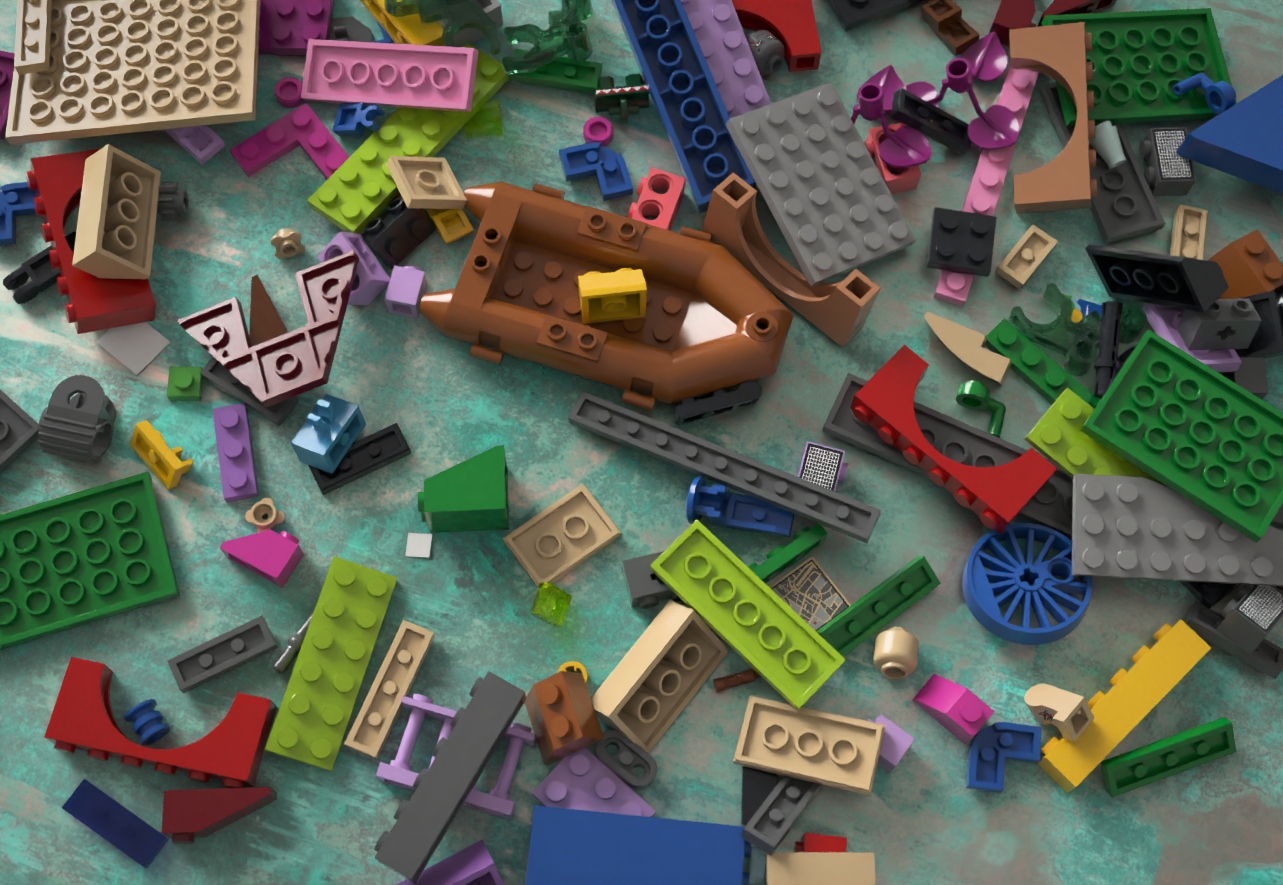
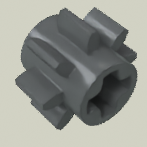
M162 182V186H159L157 213L162 215L163 221H178L181 213L188 212V193L186 190L178 189V182Z

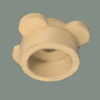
M289 228L278 231L271 238V245L276 248L275 257L285 259L286 257L303 254L305 246L300 242L302 238L301 233Z
M263 498L254 504L251 510L246 512L245 519L248 523H253L257 528V533L271 530L277 524H282L285 521V514L283 511H278L275 508L272 499ZM263 515H268L267 519H262Z

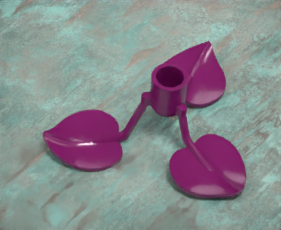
M992 32L979 39L960 58H955L948 62L946 65L947 78L942 80V88L938 96L935 87L926 82H914L906 86L908 92L938 108L939 105L937 103L943 100L948 87L956 93L967 91L979 116L970 122L968 137L978 148L985 150L1008 148L1018 140L1019 124L1014 113L1009 108L998 104L989 107L984 113L980 108L972 87V83L977 78L982 82H991L1001 77L1007 69V54L996 32Z
M889 65L869 78L859 88L857 93L858 105L853 107L851 120L855 124L858 115H861L866 120L880 118L884 134L888 139L880 143L879 154L881 159L889 166L908 168L924 164L931 159L932 150L928 140L920 131L907 126L898 128L894 134L889 130L885 112H892L893 93L900 87L907 90L892 65Z

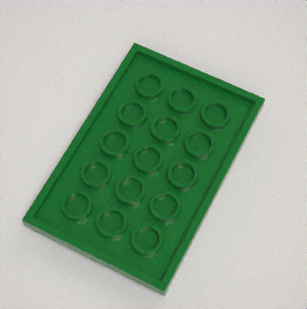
M1211 8L1046 15L1042 20V26L1084 22L1085 33L1091 32L1092 51L1086 52V62L1092 61L1093 80H1087V91H1094V109L1088 110V119L1095 120V125L1110 121L1111 124L1213 119L1219 114L1214 113L1208 107L1205 100V92L1200 87L1178 96L1174 93L1173 86L1199 73L1205 74L1213 83L1224 81L1232 86ZM1055 80L1066 127L1075 126L1077 110L1074 101L1067 90Z
M1147 329L1080 431L1257 543L1262 539L1283 503V412Z
M149 472L0 515V650L180 596L152 477Z

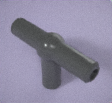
M310 613L297 633L289 638L287 647L273 665V669L276 672L284 674L299 653L313 613Z

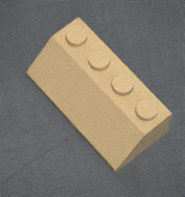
M109 144L85 160L72 266L98 278L147 279L150 277L161 171Z
M669 600L591 697L596 716L611 730H618L649 754L729 650L693 609Z

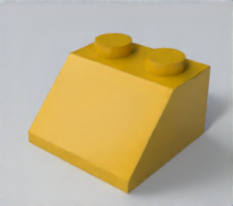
M622 268L610 273L593 271L583 276H578L583 324L646 317L647 287L641 269Z

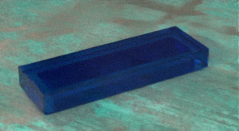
M83 779L62 807V809L144 868L149 867L169 840L165 835L86 779Z

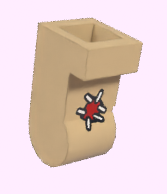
M1042 683L1031 687L1024 697L1036 722L1057 726L1063 738L1072 742L1078 739L1095 718L1084 697Z

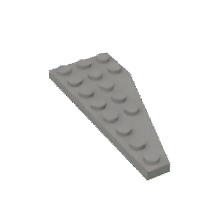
M1092 474L1073 475L1072 575L1283 587L1282 530L1269 526L1262 539L1256 543L1173 489L1147 478Z

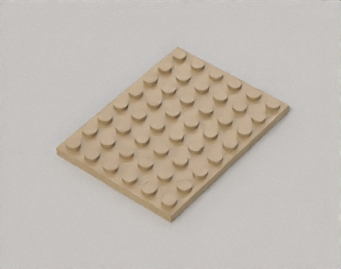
M52 0L49 70L19 75L14 68L5 138L10 145L255 120L260 0Z

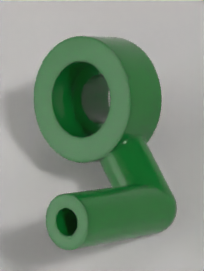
M971 380L961 384L958 387L956 396L957 403L968 409H986L992 412L988 433L1000 438L1006 412L1005 405L990 398V391L979 381Z

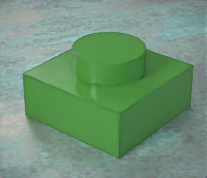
M170 366L167 398L169 401H202L204 379L200 372L203 368Z

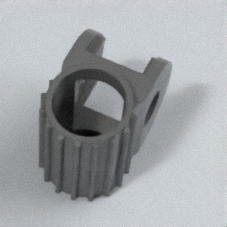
M75 375L64 379L56 386L48 407L42 411L39 420L38 443H40V449H42L43 453L90 463H97V460L101 459L105 454L113 437L116 409L95 379L85 375Z

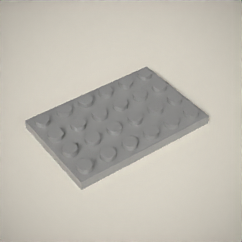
M831 82L730 118L725 124L811 287L909 247L916 242L912 231Z

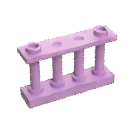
M414 694L413 698L403 696L401 704L405 710L411 711L396 759L391 760L390 765L380 762L376 773L378 780L415 792L416 788L413 787V784L419 773L410 771L411 766L408 764L424 716L444 721L437 741L438 744L441 738L447 739L454 727L451 726V722L457 711L434 705L431 698L423 695ZM519 723L511 724V727H509L503 737L510 740L495 789H491L490 793L487 794L477 791V785L475 784L463 804L464 807L508 820L513 819L516 805L514 801L510 800L511 795L508 794L523 744L532 747L536 745V735L530 733V727ZM432 756V759H431L429 768H430L431 764L433 763V761H434V759H435V757H433V756Z

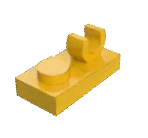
M147 420L135 424L129 445L168 490L178 486L181 475L190 471L193 460L180 461L179 458L182 455L183 448L175 447L171 450L166 445L162 434L155 430Z

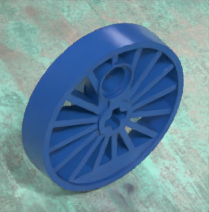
M1014 523L1009 524L1001 534L994 529L977 542L965 564L962 576V590L970 612L989 632L1013 643L1041 645L1067 636L1081 623L1091 598L1092 576H1079L1081 582H1074L1075 577L1078 576L1072 575V541L1066 536L1042 525ZM1016 538L1026 539L1025 560ZM1006 540L1011 555L999 543L1000 541ZM1034 540L1045 543L1037 560L1032 565ZM1052 547L1061 552L1051 560L1044 561ZM988 548L998 559L984 553L983 551ZM1052 575L1060 576L1064 580H1058L1054 578ZM1067 594L1083 595L1082 602ZM1012 599L1013 602L1003 618L999 608ZM1019 604L1022 605L1021 627L1009 623ZM1030 605L1033 608L1040 628H1029ZM1059 605L1075 612V614L1069 617ZM1044 608L1059 623L1058 625L1051 627Z

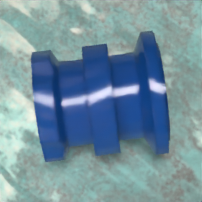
M149 699L137 704L124 716L126 722L134 723L132 729L135 734L141 735L139 740L142 746L155 743L170 731L168 724L162 723L163 716L161 712L154 709L157 705L155 699Z

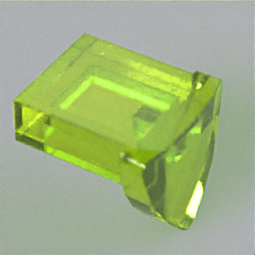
M491 100V103L483 104L478 109V112L464 124L466 138L494 134L496 136L503 135L499 100Z

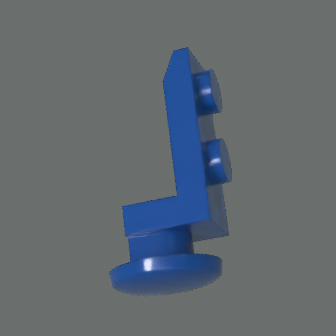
M696 477L692 481L686 502V516L690 524H693L697 519L700 521L702 515H706L714 526L790 537L795 514L748 495L730 493L726 486L713 484L712 487H707L704 477Z

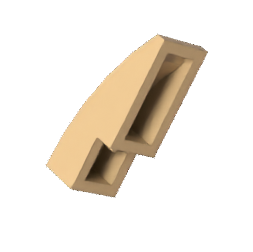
M926 311L924 318L951 353L981 376L1001 386L1003 385L1012 364L1011 359L984 349L988 340L986 335Z

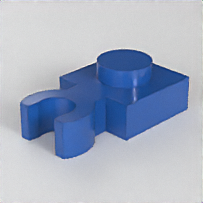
M363 102L340 104L332 131L339 136H362L365 127L373 132L379 131L381 126L374 122V119L377 116H384L385 112L376 105L368 107Z

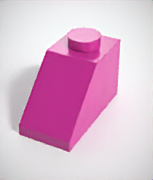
M266 530L223 542L220 547L228 559L282 588L304 555L298 545L299 540L285 531L278 534L272 530Z
M933 674L912 699L965 745L994 713V710L970 690L936 674Z

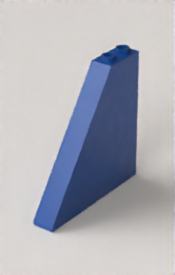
M1283 75L1190 132L1176 152L1181 157L1283 194Z
M534 805L525 885H748L749 873L743 872L744 857H750L751 843L741 838L744 826Z

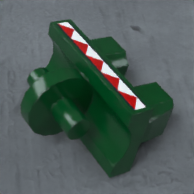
M629 74L625 77L626 86L615 87L614 78L610 76L599 77L597 89H594L596 113L609 112V116L620 115L621 123H628V114L639 113V108H649V91L646 84H644L641 74Z

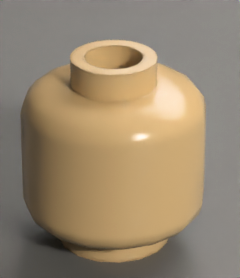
M892 627L881 632L875 640L874 666L886 678L894 680L906 678L917 669L919 641L913 634L902 627Z

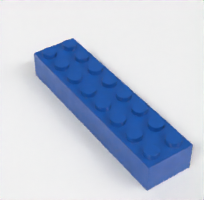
M611 0L681 171L686 178V183L699 214L707 211L713 189L732 173H735L756 190V182L725 125L730 117L681 0Z

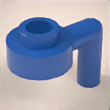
M1203 73L1194 75L1173 86V91L1178 96L1200 87L1205 92V100L1208 107L1216 114H1221L1234 106L1236 102V92L1232 86L1224 81L1213 83Z

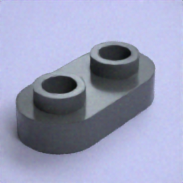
M608 730L602 733L604 739L597 741L595 747L596 757L628 786L634 789L649 787L654 782L657 774V764L654 758L618 730ZM609 745H614L618 748L619 752L616 755H610L607 753L606 748ZM641 767L644 769L645 775L643 777H636L633 774V769Z

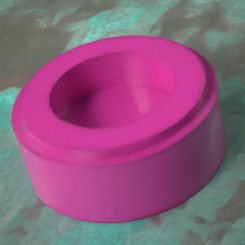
M286 77L276 83L274 94L279 105L284 108H295L303 103L304 100L301 99L303 84L299 79Z
M603 117L589 119L583 127L585 142H598L600 147L608 146L613 139V126L611 122Z

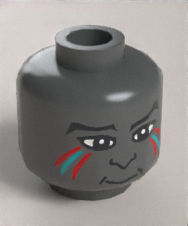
M767 30L754 31L746 36L760 75H766L781 68L785 56L783 43Z

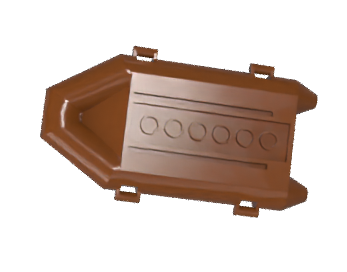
M503 181L466 188L464 196L467 201L464 207L481 224L457 285L454 289L424 294L419 305V312L444 336L472 344L470 349V356L501 365L506 354L625 390L622 402L651 411L654 409L656 400L674 404L686 398L699 397L720 389L740 385L743 382H750L774 375L793 319L792 312L724 246L711 242L712 234L685 226L681 227L680 233L597 208L564 200L565 192L535 183L533 189L530 190ZM622 268L642 270L647 287L646 317L583 324L578 276H583L593 271L601 273L616 272Z

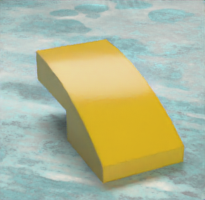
M424 209L446 245L474 232L463 209Z

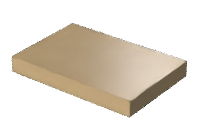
M582 483L503 537V542L542 593L618 540L622 533Z
M774 852L772 856L766 853L767 885H876L875 856L871 852Z

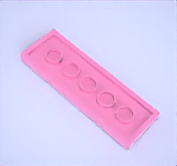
M308 39L301 99L311 102L341 104L363 102L366 105L471 112L479 51L475 48Z

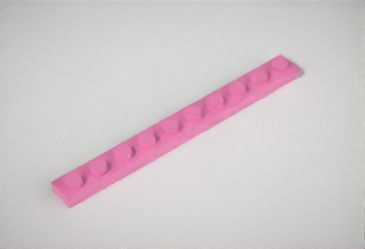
M1010 62L997 104L1009 108L1014 113L1019 124L1020 133L1039 72L1023 69L1012 70ZM1016 143L1008 148L996 150L982 149L962 211L993 216ZM942 270L934 298L963 307L974 275Z

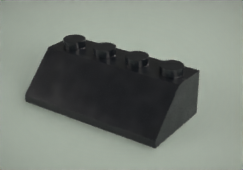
M1090 244L1085 248L1109 297L1206 312L1229 288L1218 262Z

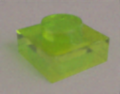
M540 582L530 614L552 626L562 627L572 595L549 582Z

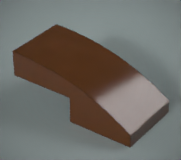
M930 0L920 6V11L932 30L955 56L964 52L979 40L980 34L961 18L962 9L952 0Z

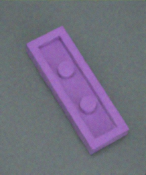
M245 403L212 409L224 500L228 503L259 497L248 411Z

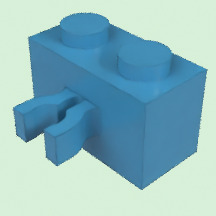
M325 394L323 399H319L312 412L306 417L307 421L303 427L295 433L291 444L300 462L332 474L366 426V422L358 405Z

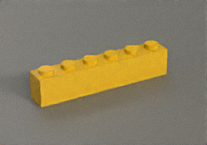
M1182 619L1173 626L1166 622L1152 636L1157 641L1150 648L1143 645L1130 658L1135 664L1128 671L1122 667L1108 681L1112 687L1105 694L1099 690L1087 702L1095 718L1075 742L1063 737L1058 740L1054 736L1040 749L1044 756L1037 764L1066 793L1076 788L1211 649Z

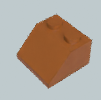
M1258 230L1231 242L1207 260L1218 262L1229 287L1218 299H1238L1272 290L1277 292L1283 287V264Z
M560 671L532 686L526 696L525 705L544 765H549L604 739L583 674Z

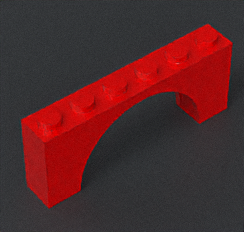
M732 0L742 28L752 31L767 30L783 43L785 47L784 59L789 72L818 70L822 52L812 0Z
M100 149L31 158V171L26 172L29 190H35L37 197L33 198L36 214L44 218L45 223L41 224L45 243L51 242L53 249L49 250L51 266L53 269H58L61 276L57 277L60 296L66 295L68 304H65L68 323L75 324L77 334L148 322L155 319L156 303L148 278H98L72 266L74 252L66 241L64 228L70 215L80 205L85 160Z
M903 345L855 394L850 409L860 422L868 423L873 427L884 442L893 444L903 452V456L908 462L918 465L927 472L932 482L938 486L945 487L951 492L961 506L970 508L975 512L986 527L995 529L1001 534L1047 484L1057 468L1033 448H1030L1025 454L1014 461L995 467H973L960 464L938 452L924 437L914 412L915 390L924 378L929 364L906 345Z
M75 657L70 658L44 738L55 744L53 749L74 754L76 749L88 751V757L102 761H108L109 756L122 758L121 764L134 768H141L142 763L155 766L154 771L174 776L176 770L189 773L187 778L203 783H208L209 778L223 780L221 785L227 788H243V785L254 787L277 706L271 699L237 692L235 700L224 719L203 738L189 745L174 749L147 748L131 742L123 734L115 721L110 703V685L113 671L103 663Z

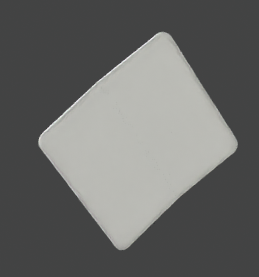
M408 533L405 555L409 557H430L432 534Z

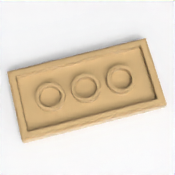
M750 695L733 762L736 765L871 796L885 733V725L801 707L797 711L791 704Z

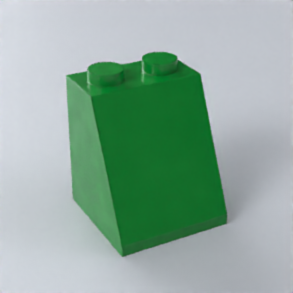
M504 445L495 446L424 480V492H418V510L421 512L422 522H427L430 533L509 530L508 467Z

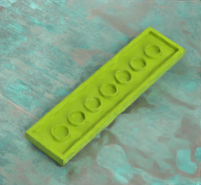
M469 43L461 46L464 48H475ZM475 48L479 52L471 112L399 107L381 125L380 130L374 132L307 200L309 208L345 232L360 234L365 229V226L399 193L386 166L389 157H434L509 80L510 68Z

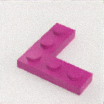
M307 103L230 149L232 157L248 177L298 146L303 149L326 180L349 158Z

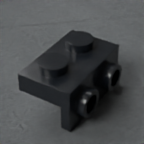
M401 197L393 200L379 218L371 220L360 235L366 243L372 246L386 267L393 269L394 266H397L432 234L436 227L423 209L407 208Z

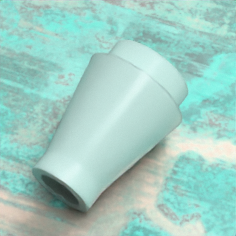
M1110 121L1095 126V138L1089 139V143L1096 149L1110 169L1123 164L1127 159L1123 153L1117 127L1112 126Z

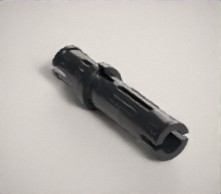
M1116 301L1102 303L1099 350L1093 367L1096 370L1093 397L1099 399L1103 397L1115 379L1116 372L1120 370L1118 347L1123 303Z

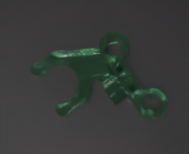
M384 0L386 11L394 17L419 13L421 22L428 24L447 18L449 21L442 33V43L446 47H455L454 38L461 30L475 28L481 30L487 36L492 55H497L501 51L496 23L475 0H402L400 2Z
M562 0L561 10L549 11V28L547 30H542L533 24L504 28V35L508 45L520 42H528L534 45L529 52L523 55L505 56L502 59L505 73L511 75L514 73L532 72L566 54L568 59L573 62H581L590 58L593 49L587 25L581 21L590 18L593 14L591 0Z
M1054 283L1047 285L1043 297L1051 302L1056 309L1057 318L1053 322L1048 324L1032 322L1025 316L1021 307L1016 306L1012 308L1008 320L1032 342L1064 355L1062 363L1066 372L1073 376H1082L1090 370L1099 349L1102 316L1097 310L1086 315L1078 323H1074L1071 320L1073 313L1072 303L1060 292ZM1135 305L1123 307L1119 343H1132L1139 336L1147 320L1145 312L1140 307Z

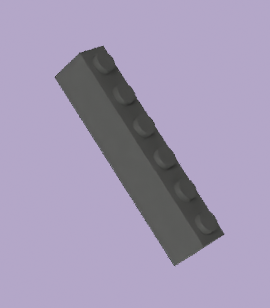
M488 671L484 679L479 677L469 693L472 699L466 709L461 707L457 711L451 722V726L454 728L447 739H440L432 753V756L435 757L433 763L428 770L425 768L421 770L413 784L416 790L409 801L404 799L396 810L394 819L397 821L390 833L384 831L375 845L374 850L377 851V854L374 858L416 884L526 701L525 691Z

